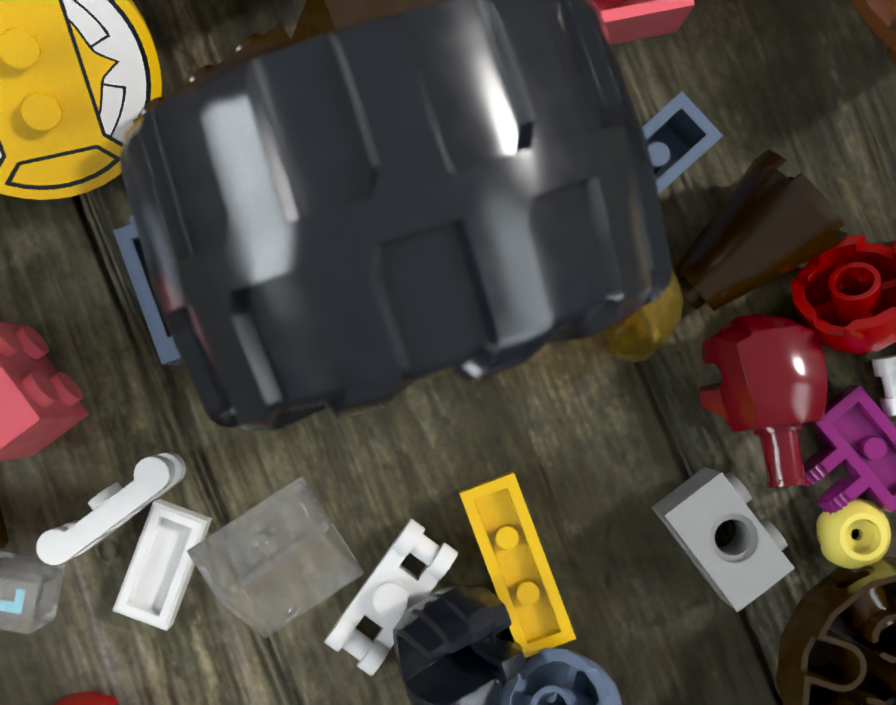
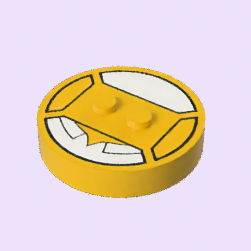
M0 0V194L36 200L73 197L99 188L122 173L120 155L126 131L133 125V120L138 117L141 109L151 100L161 97L162 94L161 70L150 30L132 0Z

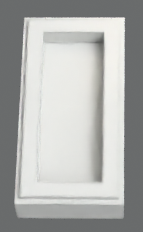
M161 499L153 501L112 611L166 631L173 626L212 518Z

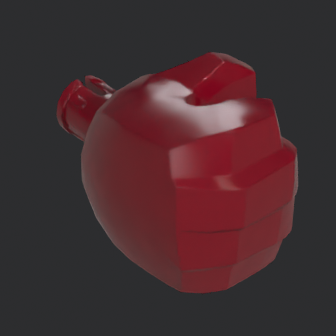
M760 314L738 316L720 328L719 333L702 343V360L705 363L717 365L722 375V383L701 386L699 388L700 403L703 407L724 418L731 432L753 430L754 435H760L768 488L808 484L797 430L803 429L802 423L824 420L828 384L820 335L808 325L793 321L785 316H762Z

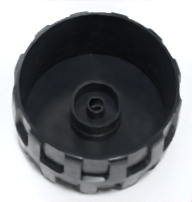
M447 0L354 24L274 51L199 83L144 115L126 131L123 139L120 167L153 291L202 407L210 420L221 427L234 428L240 426L246 432L275 431L326 408L332 412L336 419L381 409L415 380L450 369L465 382H472L523 364L534 356L545 343L586 339L625 321L641 306L650 304L658 299L667 289L672 278V260L652 159L642 123H640L604 20L593 0Z

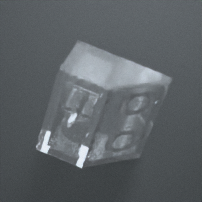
M303 476L297 478L187 550V553L219 603L264 638L269 637L364 574L363 569Z

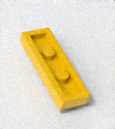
M510 471L459 490L498 599L505 604L512 623L509 628L513 639L521 645L524 657L527 658L540 653L538 650L543 648H554L575 640L576 636L514 472Z

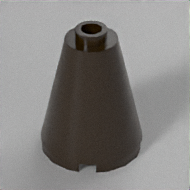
M766 150L754 159L674 268L681 277L673 284L674 287L696 310L706 304L712 311H715L838 246L848 237V233L839 230L845 225L839 214L802 173L798 174L795 178L791 176L786 177L778 170L787 161L779 154Z

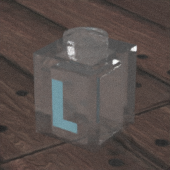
M0 551V629L31 634L55 619L65 563L49 565L37 557Z

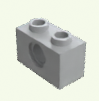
M703 467L651 508L720 599L739 612L795 568L782 552V550L788 547L782 534L766 518L759 521L746 505V503L752 500V497L742 482L730 471L723 475L720 471ZM732 519L736 527L733 540L725 546L717 547L715 543L716 529L722 522Z

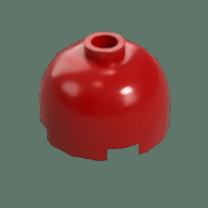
M865 235L848 236L838 246L807 261V265L798 273L796 280L792 278L790 286L797 318L800 322L819 333L822 345L838 353L861 355L879 352L896 343L895 241L893 248L883 244L866 243Z

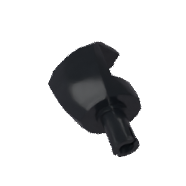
M452 584L442 588L410 607L394 627L393 640L396 658L408 698L412 705H500L502 700V682L509 681L526 667L521 645L517 642L501 640L496 637L497 634L511 626L512 623L505 604L486 587Z

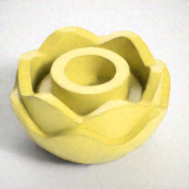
M857 497L836 513L830 514L828 511L826 513L823 511L816 522V536L821 545L820 548L823 556L841 567L857 569L876 563L882 559L889 548L891 530L888 519L882 510L870 501ZM854 529H858L859 536L853 539L851 533Z

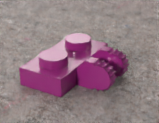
M849 385L826 405L824 420L808 422L828 447L814 453L803 463L805 476L808 484H803V487L818 482L842 463L850 472V475L837 480L820 495L817 503L825 513L828 511L830 514L836 513L865 491L881 510L892 513L896 509V427L860 385Z

